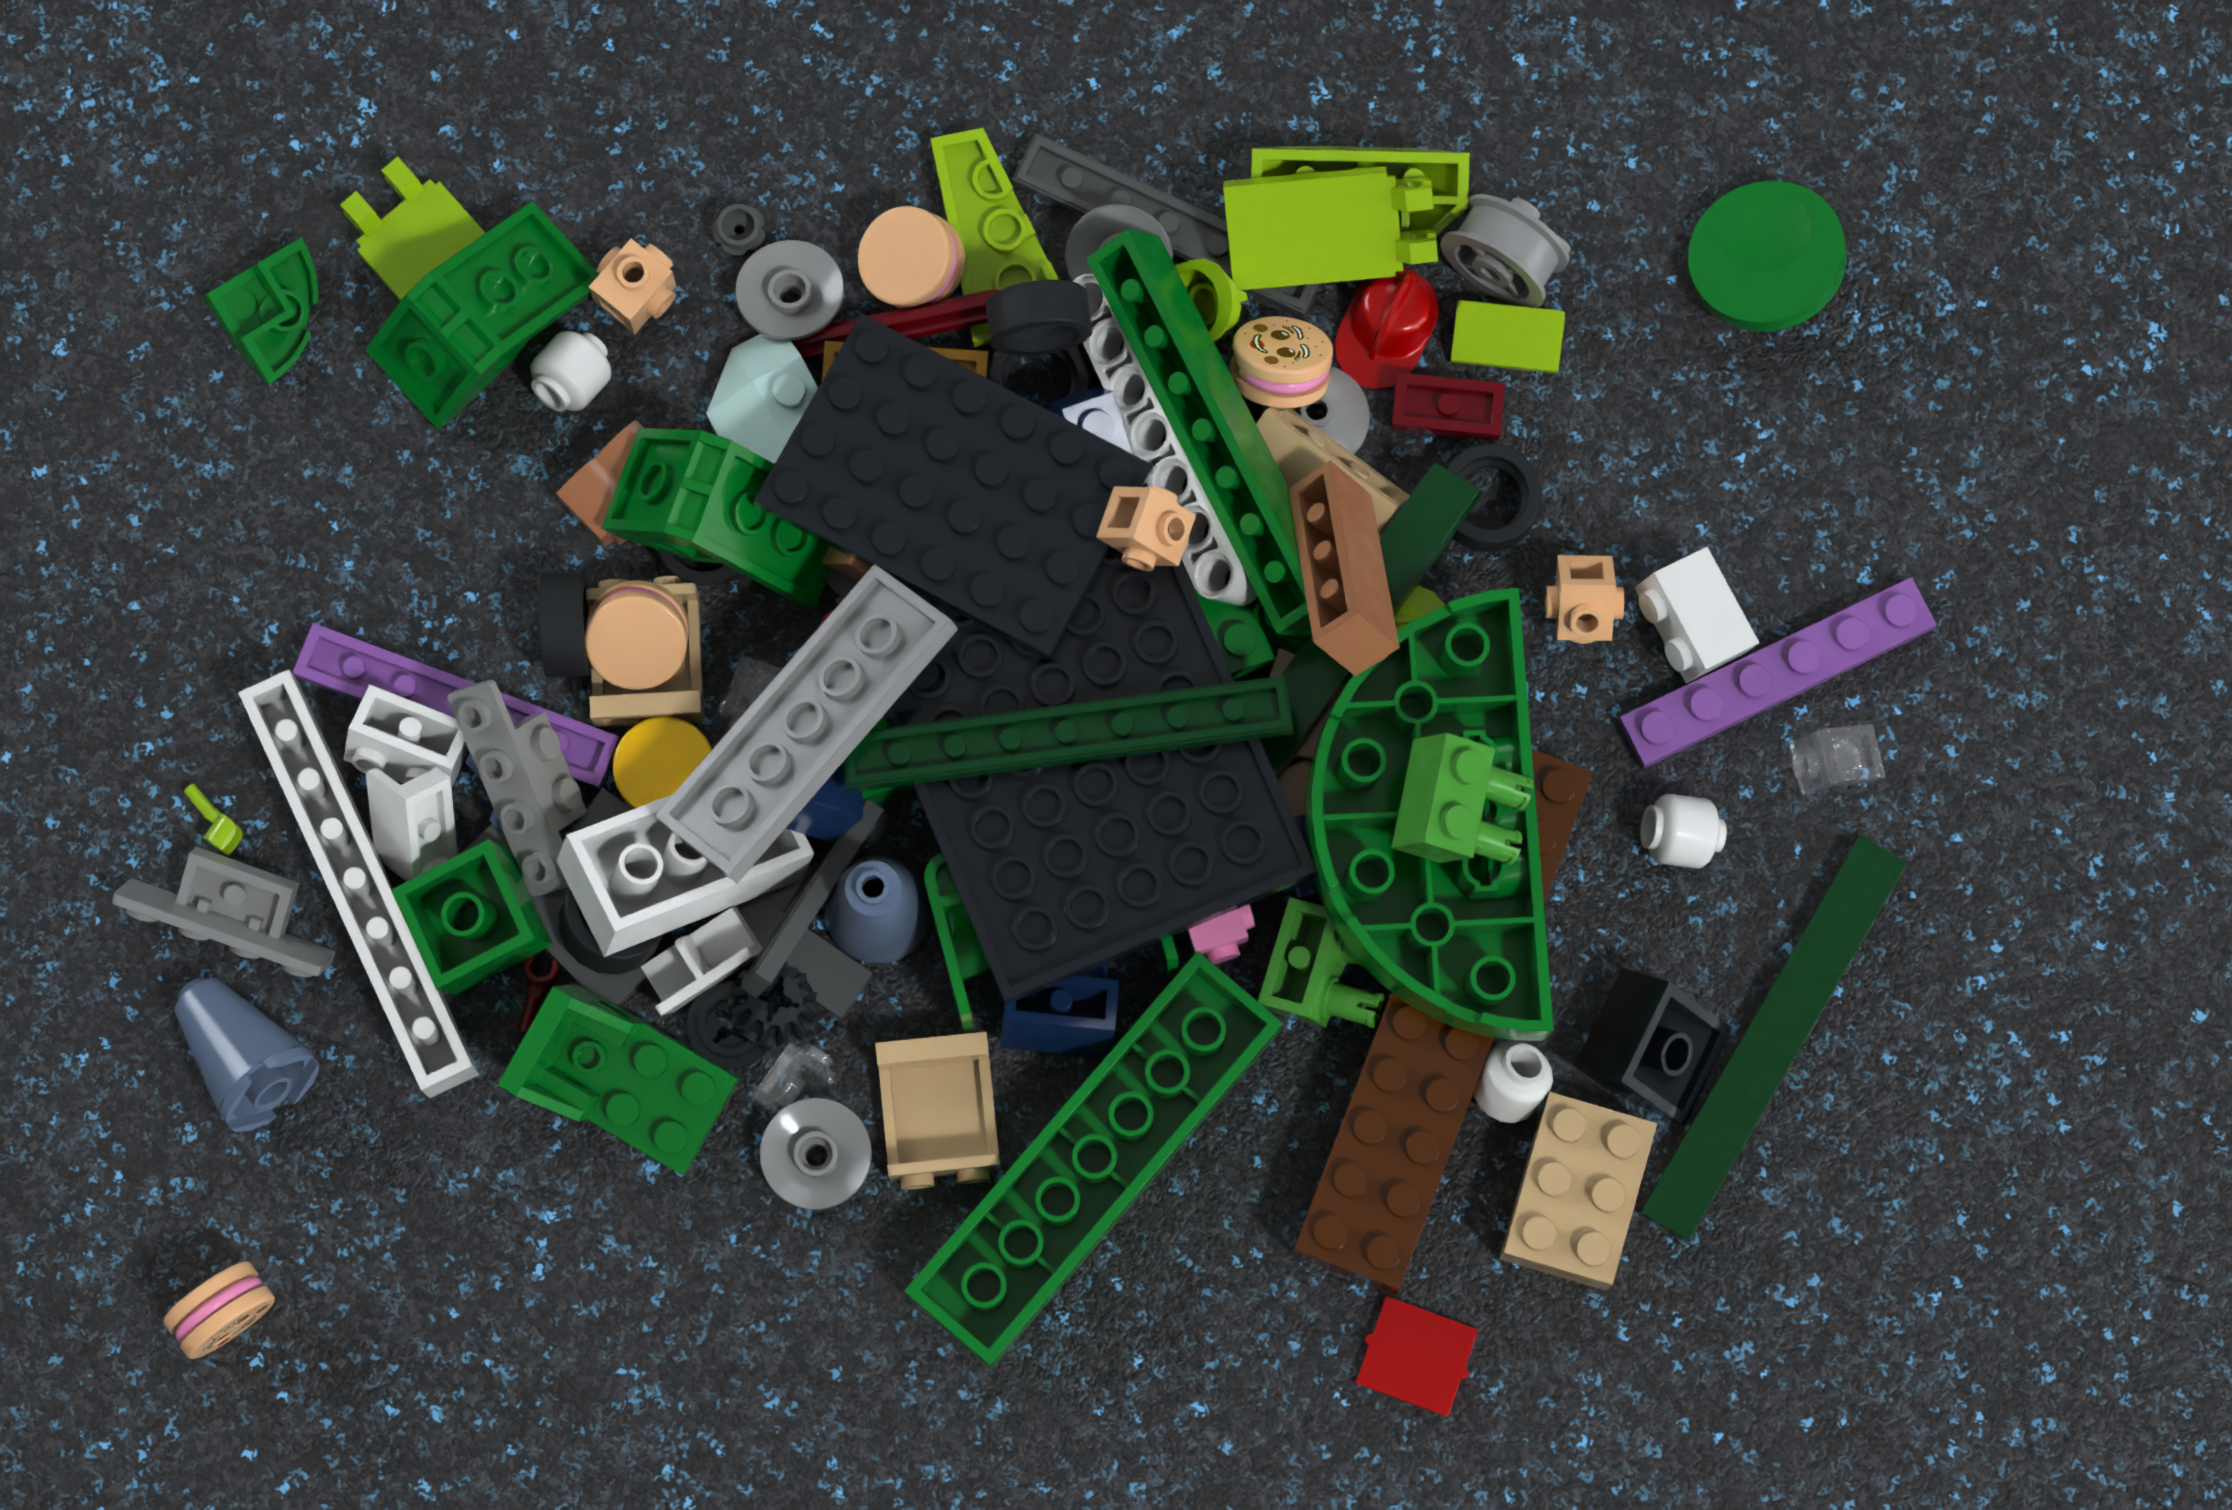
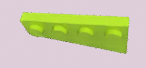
M984 128L930 138L946 218L958 232L965 250V268L960 281L962 294L967 295L991 289L1000 291L1006 287L1024 282L1059 280L1036 237V232L1027 214L1024 213L1013 191V186ZM988 323L970 327L974 348L991 345Z

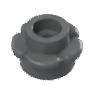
M744 204L729 205L721 211L718 219L714 221L712 228L713 237L717 243L723 245L722 248L726 253L742 256L747 250L755 251L762 245L765 239V231L762 230V226L765 223L764 218L753 207ZM737 226H743L745 231L742 234H736L734 229Z

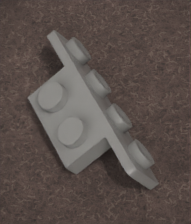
M492 679L457 689L448 694L449 704L530 895L536 897L568 888L569 885L557 863V858L563 845L558 831L587 813V810L582 801L580 788L572 777L560 748L559 738L552 729L546 712L530 715L514 725L499 688Z
M197 846L189 852L178 894L136 879H129L114 892L112 903L125 908L127 914L135 919L146 922L159 920L178 927V932L188 938L195 940L212 939L229 945V949L238 956L249 959L262 957L281 964V968L285 972L294 976H320L333 963L335 951L285 933L299 887L298 882Z

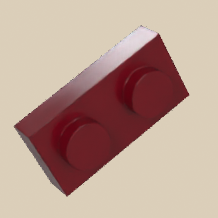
M1397 372L1391 430L1499 441L1505 383Z

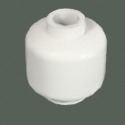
M573 331L559 332L535 357L530 366L533 378L531 386L536 396L545 405L558 412H562L565 409L569 411L583 410L611 378V366L606 358L608 355L606 346L591 333L585 332L581 335Z
M1664 794L1655 802L1654 806L1649 805L1643 814L1640 828L1642 846L1649 849V853L1655 862L1691 868H1702L1709 863L1714 853L1720 852L1723 849L1727 835L1726 823L1723 819H1719L1717 808L1711 800L1675 794Z
M1509 1040L1501 1042L1489 1051L1473 1096L1478 1106L1488 1116L1500 1122L1516 1123L1526 1120L1548 1096L1553 1084L1552 1068L1547 1058L1536 1047L1524 1041Z

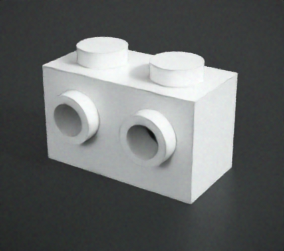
M1708 547L1652 573L1635 587L1639 595V606L1644 617L1655 625L1665 643L1664 649L1667 660L1676 671L1681 673L1686 684L1741 657L1759 644L1755 633Z
M369 684L348 728L344 760L352 763L359 771L365 774L367 771L377 767L393 780L403 784L438 767L450 776L452 789L467 756L468 746L456 718Z

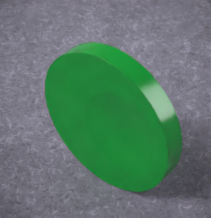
M1762 181L1747 184L1728 192L1705 211L1694 228L1690 239L1688 266L1699 298L1706 308L1720 320L1749 331H1777L1790 328L1808 320L1823 309L1833 298L1845 274L1847 246L1837 215L1822 197L1794 183Z

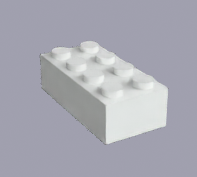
M672 795L567 834L558 855L557 863L603 956L606 957L802 880L814 856V852L805 834L785 828L738 884H736L663 826L655 817L657 812L671 798Z

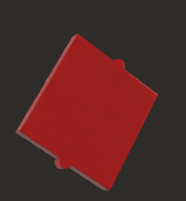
M1386 1296L1373 1334H1368L1365 1337V1343L1368 1345L1355 1384L1448 1417L1461 1379H1466L1469 1375V1371L1465 1367L1479 1329Z

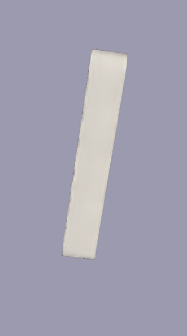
M1083 274L1077 277L1073 282L1087 289L1093 332L1083 342L1084 347L1103 388L1114 392L1133 454L1154 465L1153 473L1147 484L1148 486H1156L1173 492L1178 496L1177 503L1196 515L1189 535L1188 545L1181 558L1194 588L1201 596L1207 599L1237 606L1252 603L1258 596L1094 274ZM1103 297V302L1099 308L1101 298ZM1124 341V347L1120 353V347ZM1145 386L1144 395H1143L1142 399H1140V398H1141L1142 389H1143V387ZM1166 432V439H1165L1163 445H1161V443H1162V437H1163L1164 433ZM1187 478V486L1183 492V483ZM1209 523L1208 534L1204 539V530ZM1230 570V580L1227 586H1225V578Z

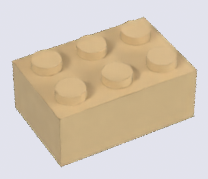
M1549 1091L1542 1104L1499 1259L1601 1290H1608L1614 1282L1658 1123Z

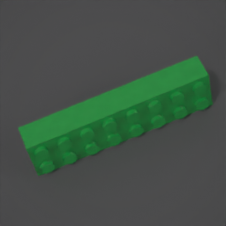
M1197 951L905 1289L906 1297L992 1370L1278 1036L1283 1022Z

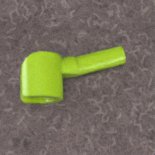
M195 784L189 785L184 790L185 795L204 818L212 823L203 838L224 854L230 855L243 837L242 830L230 818L220 813L217 808H214Z

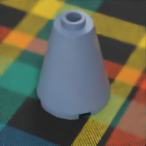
M871 854L851 861L823 903L825 925L834 943L851 958L871 963H893L913 953L927 937L933 917L922 874L905 860L886 854ZM881 894L876 898H870L871 895Z
M197 978L187 983L180 990L178 1002L174 1008L175 1015L220 1119L231 1130L235 1132L250 1131L268 1124L277 1118V1115L272 1110L286 1098L293 1106L312 1086L319 1072V1063L315 1060L312 1051L220 979Z

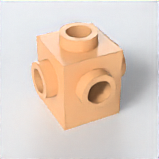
M630 239L622 249L617 246L611 249L600 262L597 268L599 275L589 286L593 301L635 335L651 316L655 319L659 318L674 301L676 293L673 290L677 286L673 271L670 270L673 263L654 245L649 243L643 248L633 239Z
M1114 486L1096 538L1123 553L1122 561L1136 569L1153 571L1155 565L1179 566L1183 552L1188 545L1189 535L1196 515L1177 503L1178 496L1169 490L1156 486Z
M1557 555L1555 586H1546L1545 618L1555 619L1557 640H1570L1580 644L1592 643L1594 641H1612L1614 619H1623L1624 588L1616 587L1612 556Z

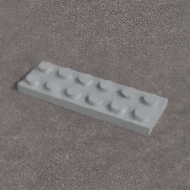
M874 564L657 812L655 817L663 826L738 884L948 642L958 628L950 618Z

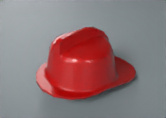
M1403 268V271H1396V277L1365 279L1359 286L1338 328L1334 344L1337 363L1342 371L1351 376L1359 386L1374 390L1393 387L1397 372L1411 373L1415 368L1436 326L1439 314L1437 294L1430 283L1415 271Z

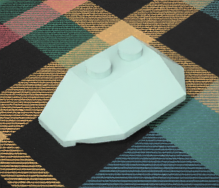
M759 334L731 349L706 414L718 436L730 439L775 464L818 387L802 356L791 340H778Z

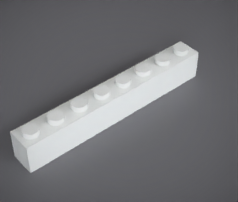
M288 669L238 692L421 1091L428 1098H432L480 1075L442 991L435 988L391 891L394 887L299 682Z

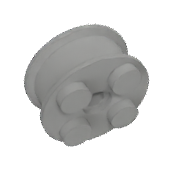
M1487 194L1472 195L1468 199V208L1465 210L1466 218L1458 230L1447 232L1441 239L1440 246L1445 258L1466 280L1488 295L1512 306L1540 307L1546 298L1544 289L1546 282L1552 273L1563 271L1570 261L1569 252L1571 248L1569 244L1539 220L1540 212L1531 203L1520 198H1513L1509 202Z

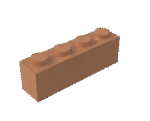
M1330 460L1290 487L1288 494L1313 642L1356 677L1374 664L1384 660L1389 654L1399 649L1400 646L1372 495Z

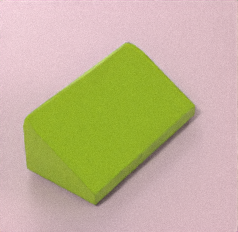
M1459 300L1455 309L1450 362L1558 374L1565 312Z

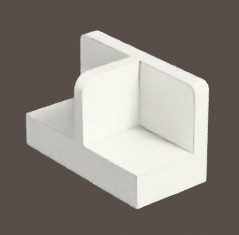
M377 767L366 772L373 845L384 865L405 881H409L458 855L451 779L449 775L435 767L400 785Z
M736 906L723 912L690 935L677 939L673 946L641 966V969L662 1001L655 1006L660 1016L679 1010L696 999L698 995L753 962L762 950V946Z

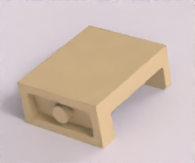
M662 576L653 579V583L669 590L680 601L689 623L685 658L680 668L670 679L649 689H625L603 679L591 665L592 696H590V718L595 728L633 727L641 721L658 716L676 717L689 723H705L700 600L695 583H686V581L681 580L677 576ZM607 579L598 583L599 588L586 589V601L589 606V612L596 599L605 590L618 583L630 580Z
M987 1032L875 1043L886 1140L887 1169L890 1182L901 1181L902 1190H914L935 1186V1177L956 1175L957 1184H972L989 1181L990 1172L1001 1171Z

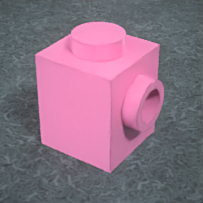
M1248 904L1185 930L1192 955L1198 951L1213 964L1240 956L1239 947L1247 945L1249 937L1247 930L1255 928V922L1250 905Z

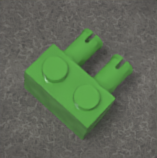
M1450 733L1413 739L1391 848L1438 863L1474 858L1475 853L1510 866L1518 859L1521 850L1510 846V842L1522 844V833L1519 830L1508 829L1482 821L1485 799L1521 811L1526 808L1531 799V794L1522 792L1521 788L1533 789V779L1528 775H1520L1492 766L1495 748Z
M1289 897L1258 1002L1275 1014L1325 1028L1329 1018L1335 1016L1364 1024L1374 1029L1379 1025L1382 1016L1365 1008L1370 1007L1384 1011L1385 995L1340 983L1344 967L1347 963L1363 965L1341 939L1324 906Z

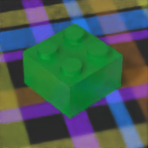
M488 839L391 889L437 990L457 995L553 945L509 847Z

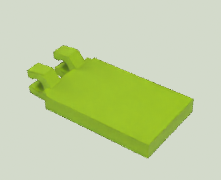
M397 156L381 171L385 175V181L403 200L402 203L382 219L379 218L357 191L343 201L340 206L344 210V215L362 234L356 240L360 246L357 250L359 256L397 299L401 301L405 294L427 273L477 240L485 232L440 181L435 185L429 179L422 185L412 171Z
M1383 166L1223 181L1232 280L1237 285L1238 290L1396 277V271H1403V263L1412 265L1438 262L1436 229L1400 232L1398 210L1414 212L1434 209L1431 177L1396 180L1395 175L1387 176V168Z

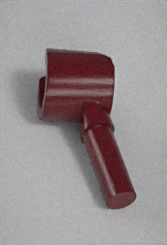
M536 954L526 959L524 970L529 987L518 1031L527 1033L536 1017L544 991L550 990L556 985L559 971L555 958L553 959L550 973L543 977H537L532 973L536 965Z

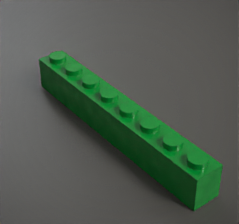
M1127 229L1086 258L1276 633L1308 637L1312 634L1288 494L1289 487L1160 236Z

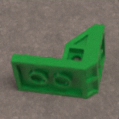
M532 201L427 273L405 294L365 351L439 430L453 420L510 365L532 337L590 297L589 286L598 277L599 273Z
M638 429L601 529L616 537L696 562L722 563L803 607H817L830 571L829 567L821 564L829 545L755 507L754 499L772 470L774 463L730 439L702 430Z
M577 984L552 987L497 1085L521 1099L578 1122L589 1120L677 1173L685 1175L741 1077L599 994Z

